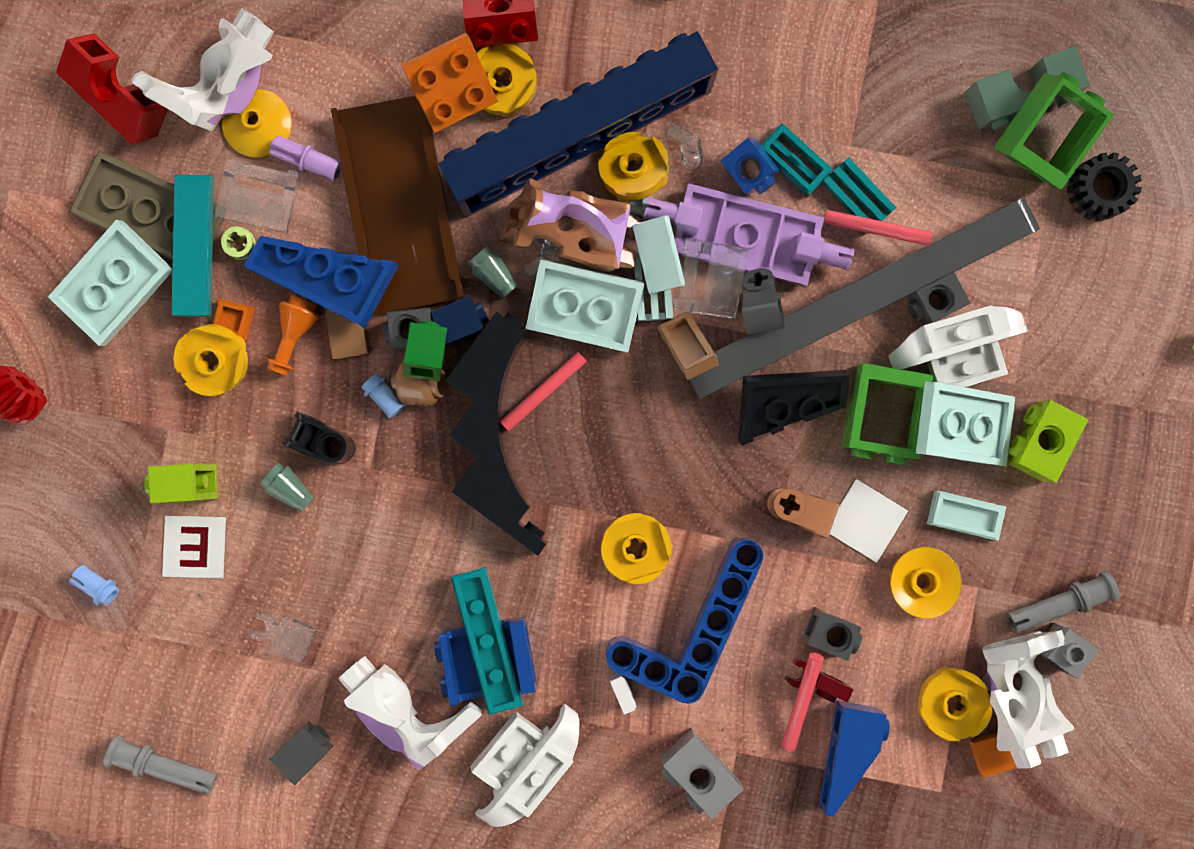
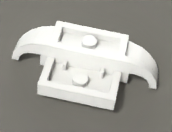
M990 305L921 326L888 356L892 368L901 370L927 362L930 374L933 375V382L967 387L1007 375L1008 371L998 340L1028 332L1023 315L1019 311Z
M564 703L560 708V715L553 727L550 728L546 725L543 730H540L516 711L470 766L471 772L494 788V799L484 809L478 808L475 812L478 818L490 826L499 827L512 824L522 817H529L574 762L573 756L579 738V716L577 712Z

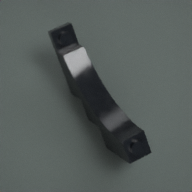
M496 312L446 379L448 383L474 401L449 434V437L477 457L452 490V493L538 556L548 543L543 539L546 533L530 521L526 525L520 522L531 506L521 493L510 471L502 443L500 425L501 401L505 381L511 364L527 335L521 330L525 324L508 312L503 317Z

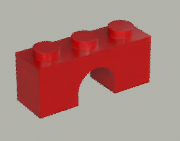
M95 33L66 39L56 73L131 145L157 137L168 109L143 94V90L134 84L125 87L120 86L116 76V66L120 57Z

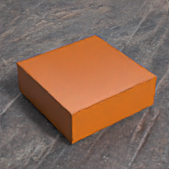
M218 298L212 324L226 327L235 335L248 341L256 308Z
M997 732L969 740L979 775L983 778L1017 768L1010 751H999L997 749Z

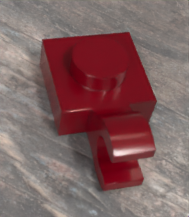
M794 658L793 663L801 667L804 674L807 663L801 659ZM822 671L819 672L815 685L817 688L815 694L835 703L837 698L848 703L854 689ZM803 674L798 679L786 675L785 680L792 687L799 688Z

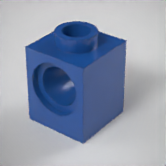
M748 137L720 160L745 194H752L755 191L759 195L775 184L776 181L773 177L780 172L756 138ZM752 158L756 159L760 164V173L754 179L750 178L745 171L747 162Z

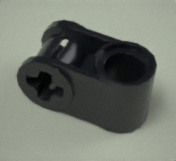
M296 411L294 415L296 417L295 424L289 437L283 439V445L327 463L343 464L352 459L356 448L355 442L349 435L327 426L326 423L312 416ZM338 438L342 443V451L337 457H333L329 452V446L334 439Z

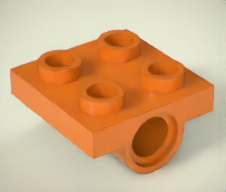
M467 33L401 64L412 91L434 133L498 102Z

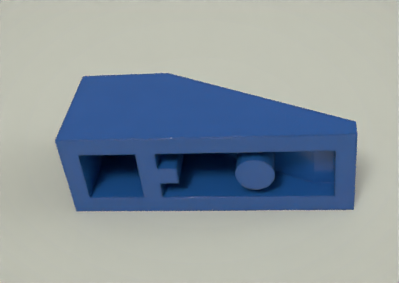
M836 701L819 806L827 816L833 817L880 753L882 741H886L888 738L889 720L886 719L887 715L877 707Z

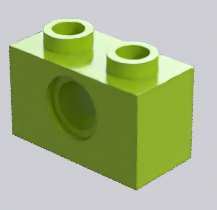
M1052 400L1038 401L1027 410L1023 422L1026 424L1021 434L1017 435L1009 445L1008 454L1010 456L1007 464L1043 483H1057L1089 419ZM1042 431L1047 434L1049 440L1045 449L1040 446L1038 441Z
M217 464L148 466L144 487L146 494L150 497V503L218 499Z

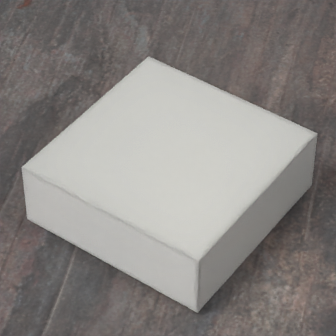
M617 672L611 674L610 683L624 715L636 710V701L626 677Z

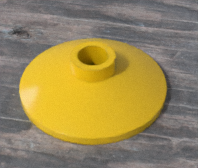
M256 89L253 98L242 113L225 115L222 118V130L228 144L236 152L250 158L271 156L269 151L272 140L276 136L289 139L292 129L291 114L286 104L274 93L263 89ZM252 115H258L257 123L249 125L248 119Z
M931 547L911 549L904 553L892 568L890 575L892 596L899 607L910 615L919 618L941 616L955 605L960 596L962 579L959 568L948 554L939 549ZM920 575H925L927 584L919 588L917 578Z

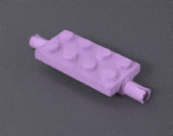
M689 183L684 201L680 202L679 205L648 197L643 219L650 220L661 216H669L670 223L674 226L673 229L676 230L674 239L678 256L749 273L757 268L769 269L772 271L775 280L804 288L808 285L813 265H817L819 262L848 271L853 260L850 257L854 256L855 251L854 248H846L824 242V238H821L823 217Z

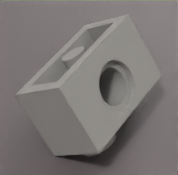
M692 728L661 756L664 767L661 772L675 788L680 784L688 793L686 799L699 814L705 811L711 819L744 790L735 774ZM703 768L708 771L706 779L701 782H694L690 779V774L695 769Z

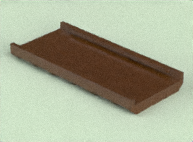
M405 97L342 110L332 108L331 113L358 255L382 261V259L393 261L399 266L372 316L387 315V312L415 310L463 299V287L433 130L416 97Z

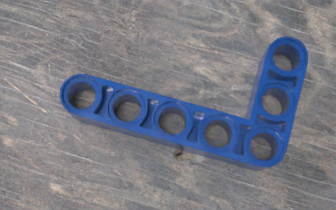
M744 537L737 538L731 542L678 660L629 637L618 636L613 638L607 645L606 658L610 668L627 678L682 703L690 704L698 701L707 687L762 564L764 555L760 545ZM743 545H750L754 552L752 560L745 564L739 563L736 556L738 549ZM728 578H737L739 590L734 595H724L722 592L723 582ZM716 610L723 611L725 620L721 626L713 628L707 625V618L711 612ZM700 643H705L710 646V654L705 659H695L692 656L694 647ZM619 646H626L632 651V656L626 662H617L612 657L613 651ZM652 661L661 662L664 665L662 674L658 677L648 676L645 673V667L648 663ZM685 676H691L696 679L695 687L689 692H683L677 688L679 680Z

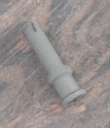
M1103 571L1095 579L1084 583H1079L1078 581L1071 583L1068 586V591L1015 611L1007 612L1006 616L1008 620L1013 621L1009 624L1014 633L1018 634L1023 630L1077 610L1080 613L1090 612L1093 606L1109 600L1112 602L1119 601L1121 596L1114 578L1109 572Z
M120 735L114 737L103 760L104 767L111 768L116 766L131 771L132 775L137 778L144 777L147 774L204 793L207 796L211 794L216 784L213 781H216L218 778L217 772H211L156 754L152 746L145 745L141 747L126 742L124 737Z

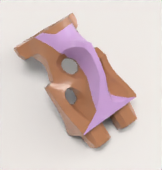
M530 178L527 180L522 193L508 204L507 220L500 234L499 241L513 244L517 248H525L530 246L533 239H546L560 248V257L587 265L597 272L626 271L634 267L637 254L634 250L623 247L624 239H635L632 225L641 223L643 220L630 214L631 205L628 203L596 198L582 191L570 190L567 196L556 195L544 190L539 182ZM560 218H569L572 221V229L569 231L560 230L558 227ZM582 240L588 243L589 252L582 251L579 248L578 242Z

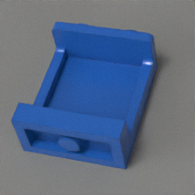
M526 616L501 620L521 695L534 693L537 689V680ZM465 627L443 630L438 635L439 641L434 642L436 660L438 663L443 662L445 676L440 677L443 698L449 697L450 707L457 706L461 701L483 698Z

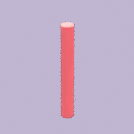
M831 210L827 211L825 217V224L926 246H930L933 236L931 231Z
M579 352L574 354L500 421L501 424L508 431L513 429L587 362Z
M818 653L809 654L782 741V747L788 751H794L824 660L823 656Z

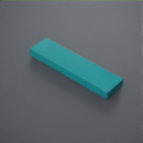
M174 175L172 316L211 317L214 177L211 175Z
M487 567L451 576L488 715L523 706L524 701Z

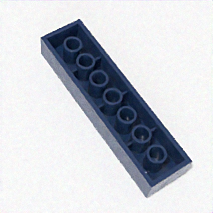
M698 31L689 36L686 33H682L671 39L667 47L657 52L654 49L644 52L636 59V63L626 68L617 66L609 70L604 75V79L593 85L591 82H586L576 87L572 91L571 96L561 101L556 98L546 102L540 107L538 113L530 117L521 115L510 121L508 128L498 133L491 131L481 135L476 140L475 145L465 150L463 148H456L448 152L443 157L444 160L438 164L467 218L520 191L525 187L528 179L531 178L539 181L604 148L616 136L627 132H635L710 94L718 68Z

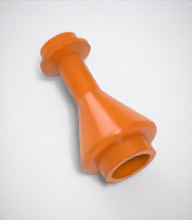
M290 295L288 303L284 301L279 303L282 339L275 358H266V361L269 362L267 369L286 376L289 370L294 369L288 362L296 341L320 320V316L315 313L317 304L294 295Z

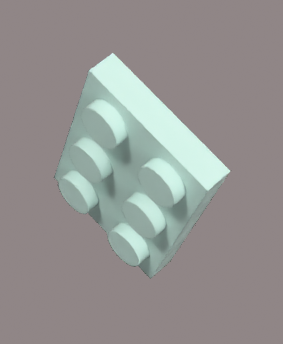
M115 220L48 298L98 346H106L173 272V268L124 221Z
M540 259L525 329L628 353L645 283Z
M925 382L916 454L1007 467L1015 397L939 382Z

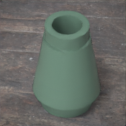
M489 245L467 263L472 268L470 273L502 299L518 286L497 250L493 251Z
M279 462L260 482V485L266 489L264 493L298 510L300 513L314 498L289 466L285 468Z

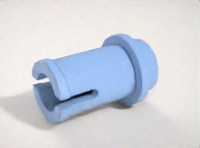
M375 374L361 388L365 391L364 396L366 398L370 396L387 417L391 419L406 404L402 403L395 392L385 383L387 380L385 376L381 378L378 374Z
M85 565L77 568L72 574L76 580L74 578L69 580L70 585L77 587L92 597L93 603L97 606L101 604L104 606L110 605L119 593V588L116 587L115 581L105 580Z

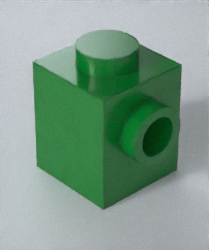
M431 321L410 322L404 359L405 377L440 381L447 328L440 327L439 324Z

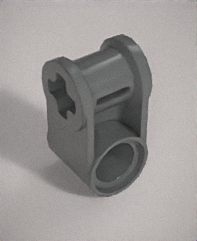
M757 268L750 271L742 280V314L747 334L750 336L785 328L781 298L779 293L775 291V279L772 271L765 268Z

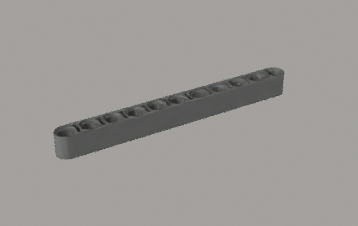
M1022 198L930 244V246H926L785 316V328L747 335L715 351L714 353L718 358L719 365L689 380L698 398L702 399L742 379L743 376H748L1039 230L1040 227L1025 198Z

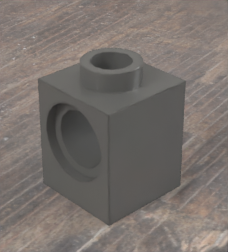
M955 272L907 296L910 301L908 303L909 312L915 321H920L922 326L933 323L971 304ZM930 293L940 297L941 308L939 310L934 309L930 305Z
M424 308L387 312L388 322H383L385 343H390V347L395 351H405L408 339H403L401 335L402 327L407 322H434L431 314L432 310Z
M814 607L801 640L814 648L848 661L851 653L855 654L860 647L862 635L859 632L861 627ZM840 626L842 630L840 640L836 643H828L827 632L829 629Z
M309 721L269 760L295 786L333 748V745L329 742L330 736L321 726H314Z

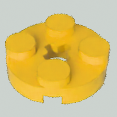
M504 44L492 48L487 46L478 51L477 56L498 100L497 103L483 110L492 115L510 118L526 108L532 101L537 89V74L530 56L513 44ZM505 72L509 73L508 80L510 84L501 88L497 87L494 76L496 74L502 76Z
M627 132L616 136L604 147L605 152L598 162L600 178L607 191L615 195L620 202L628 203L633 200L647 198L667 184L669 171L668 154L664 145L653 136H651V139L643 137L640 132ZM630 161H634L636 164H643L637 171L627 170Z
M206 324L190 330L178 340L174 350L173 360L177 373H181L186 381L184 384L190 390L200 395L217 396L230 391L239 385L247 372L248 355L245 340L235 335L228 328L220 325ZM211 352L219 360V364L215 365L213 369L209 368V362L203 358L204 355H208Z
M629 513L615 519L605 530L601 543V555L608 571L618 579L630 584H645L658 578L667 566L672 554L671 539L665 527L652 516L642 513ZM637 538L639 543H646V549L641 551L642 557L635 558L633 553L627 554L626 548L631 546V539Z
M941 667L937 669L934 674L925 680L918 695L917 712L922 717L925 725L936 735L948 741H961L959 739H965L969 736L973 738L979 735L987 727L993 709L990 704L986 684L973 673L961 668ZM960 695L959 702L963 704L960 711L954 709L952 713H949L947 701L949 698Z

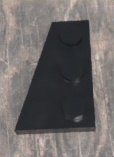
M845 370L743 376L738 436L741 445L754 442V437L768 432L773 435L784 431V426L804 420L808 422L846 408L850 375Z

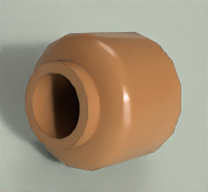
M403 361L398 370L392 375L391 386L402 403L406 405L431 406L445 395L447 378L443 370L441 371L440 381L405 377Z

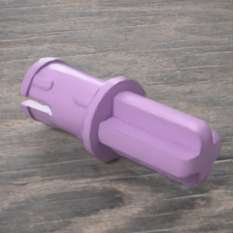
M276 136L272 140L269 151L272 156L298 166L301 172L308 170L332 182L337 179L341 169L340 160L315 151L312 145L305 147L281 136Z

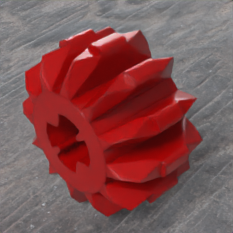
M1 365L0 419L5 418L14 425H26L40 414L47 403L44 391L25 372L21 373L12 366Z

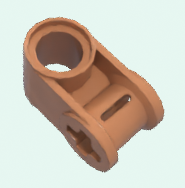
M789 488L774 490L767 498L766 504L769 513L776 519L798 526L801 530L827 539L840 506L830 500ZM787 499L792 504V508L784 510V507L779 505L780 500Z

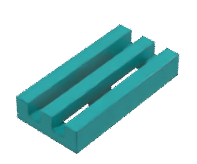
M783 123L761 144L779 168L780 173L807 197L833 170ZM779 136L783 137L821 173L817 176L777 138ZM772 146L775 150H777L787 161H789L799 172H801L811 182V184L805 181L795 170H793L783 159H781L769 147Z
M850 157L821 183L850 215L868 218L834 182L837 178L875 218L874 220L883 221L897 208ZM845 170H846V171L852 176V178L868 193V195L883 209L882 212H881V211L879 210V208L863 193V191L848 177V175L844 172Z

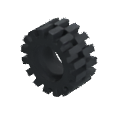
M1107 152L1092 157L1077 167L1076 173L1072 174L1069 179L1073 184L1067 187V193L1074 192V196L1069 198L1070 204L1075 202L1079 204L1074 209L1078 214L1086 211L1084 218L1090 220L1096 217L1095 221H1102L1106 218L1108 220L1130 209L1129 206L1137 202L1138 198L1135 196L1141 193L1142 187L1135 186V184L1142 181L1141 175L1133 176L1132 172L1138 169L1135 164L1130 167L1126 165L1130 160L1129 158L1124 156L1118 160L1119 153L1113 152L1107 156ZM1097 175H1106L1113 181L1115 194L1111 199H1102L1095 193L1093 180Z

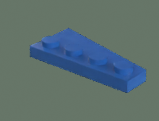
M265 236L259 237L244 264V267L251 272L363 328H366L399 267L393 261L383 259L379 261L357 254L348 255L321 247L317 249L304 246L301 243Z

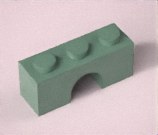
M1076 46L1043 57L1029 70L1034 87L1044 73L1059 76L1061 72L1067 73L1079 80L1080 85L1078 88L1082 91L1090 86ZM1006 70L976 81L965 94L979 131L992 127L993 131H997L1009 126L1032 91L1019 88L1015 84L1010 70ZM1058 94L1050 104V106L1057 104L1058 108L1071 105V103Z

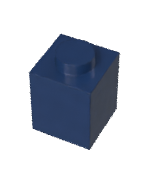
M471 296L431 312L434 322L439 324L440 327L447 328L445 344L447 348L478 337L485 328L484 323L489 322L482 303L475 304Z

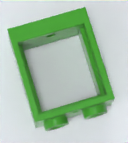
M1061 72L1059 76L1044 73L993 149L1043 183L1062 190L1115 114L1103 106L1106 102L1104 98L1094 92L1087 91L1084 93L1078 88L1080 81L1064 72ZM1058 94L1082 111L1083 114L1051 160L1047 162L1023 146V143Z
M866 363L855 366L841 448L852 450V457L872 459L873 454L886 456L885 462L907 466L908 460H920V454H916L924 384L925 382H932L933 375ZM869 383L916 391L906 448L859 440Z

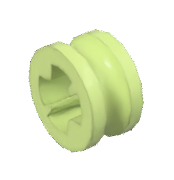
M239 226L230 227L221 238L222 249L235 260L248 259L256 244L253 235L245 228ZM237 235L242 239H247V244H243L245 249L240 252L230 246L231 243H235L232 239Z

